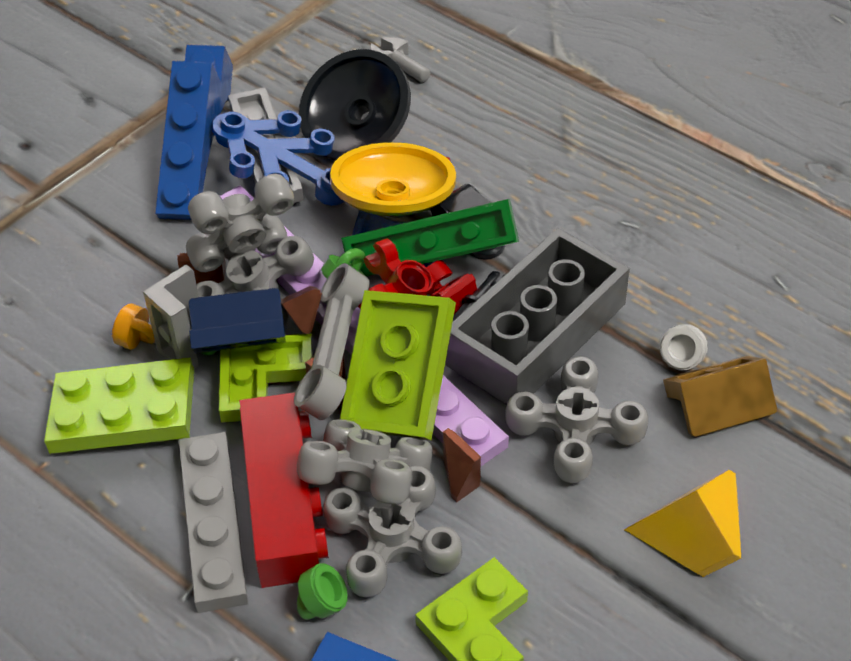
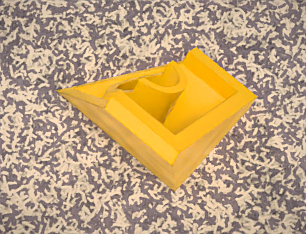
M731 470L723 472L624 530L702 577L741 559L736 473Z

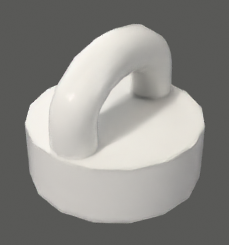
M680 324L670 328L660 341V353L663 360L670 367L677 370H688L696 367L704 360L708 351L707 340L704 334L697 327L690 324Z

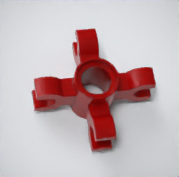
M388 238L374 243L373 247L377 252L363 259L369 271L379 274L385 282V285L377 284L368 291L427 296V294H432L442 287L441 280L453 274L443 260H438L427 268L414 260L401 262L396 246Z

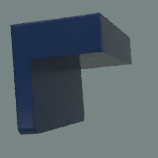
M278 288L198 297L189 300L192 330H189L191 349L195 354L286 342L280 291Z

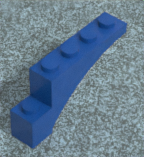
M186 45L185 61H172L155 211L159 219L192 220L188 211L189 202L194 196L203 192L206 169L214 137L212 132L213 120L221 114L226 101H229L228 95L231 92L233 64L225 46Z

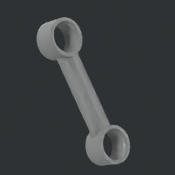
M346 263L339 265L330 274L322 287L320 300L327 307L312 368L301 380L294 396V404L318 420L328 418L336 410L344 397L347 385L346 380L338 375L353 311L362 302L364 290L369 288V279Z

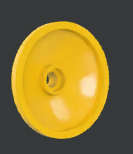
M376 143L355 148L341 155L331 167L330 182L334 192L347 204L358 210L386 217H401L427 211L448 198L456 185V170L450 160L432 149L409 143Z

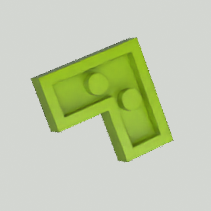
M311 334L285 335L286 342L221 350L219 414L221 422L241 421L239 400L268 396V383L301 381L306 375L305 362L313 358Z
M493 557L416 613V625L449 661H524V656L495 626L528 601V590Z

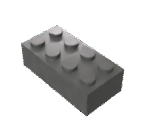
M557 228L452 322L445 365L506 405L508 400L518 392L527 391L534 394L625 305L630 268L564 230Z

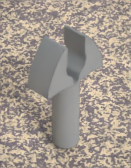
M381 37L382 50L371 43V50L386 54L405 73L420 82H426L429 79L430 70L406 56L408 54V41L395 37Z

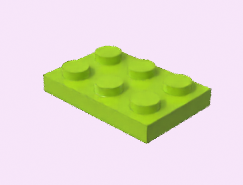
M364 290L340 419L355 422L361 429L378 431L386 435L432 440L456 305L455 301L447 297Z
M191 357L56 373L44 439L49 454L189 438L194 383V367Z

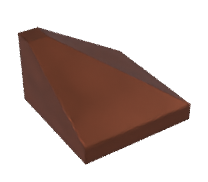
M447 428L443 431L444 465L451 498L455 502H459L480 486L481 456L453 430Z

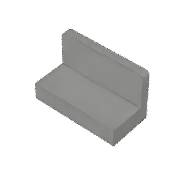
M184 265L143 291L158 352L167 360L191 357L193 367L196 369L199 365L197 355L191 349L189 330H192L189 300L191 298H198L199 294L194 271L188 265Z

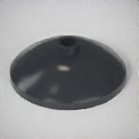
M357 49L331 58L313 74L302 93L299 115L301 116L300 128L304 137L310 138L312 131L316 129H326L332 132L335 138L333 150L330 154L322 156L334 161L344 153L361 146L392 142L400 133L409 114L411 91L408 79L392 58L379 51ZM369 112L368 115H367L364 119L361 120V117H362L365 113Z

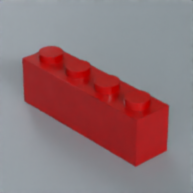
M296 392L239 400L255 560L261 588L298 583L300 575L309 568L319 564V559L329 558L325 528H314L313 517L323 516L319 487L309 488V483L301 480L297 474L298 455L303 445V439L312 438L309 413L304 410L299 411L298 407L294 404Z

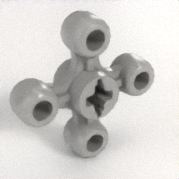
M270 174L261 178L255 185L256 197L252 201L244 194H234L222 199L213 191L199 193L190 200L188 211L194 226L200 233L189 238L186 243V251L192 266L199 272H209L220 267L224 262V249L227 246L233 253H245L255 248L263 254H273L276 252L280 241L288 237L282 221L276 215L285 213L294 204L293 191L288 181L282 175Z
M289 236L281 240L277 245L276 253L267 258H262L258 252H255L256 248L245 253H233L227 246L224 249L225 258L229 261L226 268L228 278L220 283L213 281L198 283L199 297L278 288L276 279L281 275L301 276L310 271L314 263L313 252L308 243L298 236ZM281 304L285 326L288 320V313Z
M583 356L573 357L564 364L561 372L563 391L558 395L556 403H542L538 396L525 391L514 394L506 405V423L514 433L522 436L531 435L542 427L554 430L555 438L560 443L554 453V470L559 478L569 483L583 481L590 474L593 455L589 445L594 441L596 434L609 433L621 444L634 445L644 438L648 427L647 411L637 402L623 401L613 409L599 407L598 398L594 394L598 384V369L592 360Z
M337 419L327 424L323 442L308 441L302 445L298 455L297 474L304 482L323 485L332 482L336 472H342L341 482L345 486L354 490L371 492L373 498L380 502L399 504L403 503L409 496L412 481L410 466H421L430 470L433 449L428 441L417 437H403L398 440L395 448L390 449L391 438L386 434L361 429L357 423L349 420Z
M410 466L412 470L409 496L403 503L388 504L377 501L372 507H368L362 503L355 491L344 487L337 488L326 496L323 511L328 527L334 532L341 534L358 530L365 534L369 541L367 548L354 553L346 566L348 585L358 596L373 597L379 594L385 588L387 582L388 562H401L408 558L411 553L422 557L428 569L435 573H449L459 565L462 557V544L456 531L444 526L426 530L419 526L415 520L417 512L429 508L436 495L434 477L426 468Z

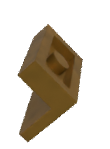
M744 356L663 379L667 397L681 400L688 433L692 436H700L777 412V405L765 358Z

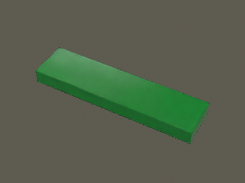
M510 199L341 238L344 253L350 249L358 248L365 253V257L377 252L373 247L374 243L388 238L396 246L401 262L414 260L421 264L519 242ZM365 263L360 269L366 277L376 275L369 271Z

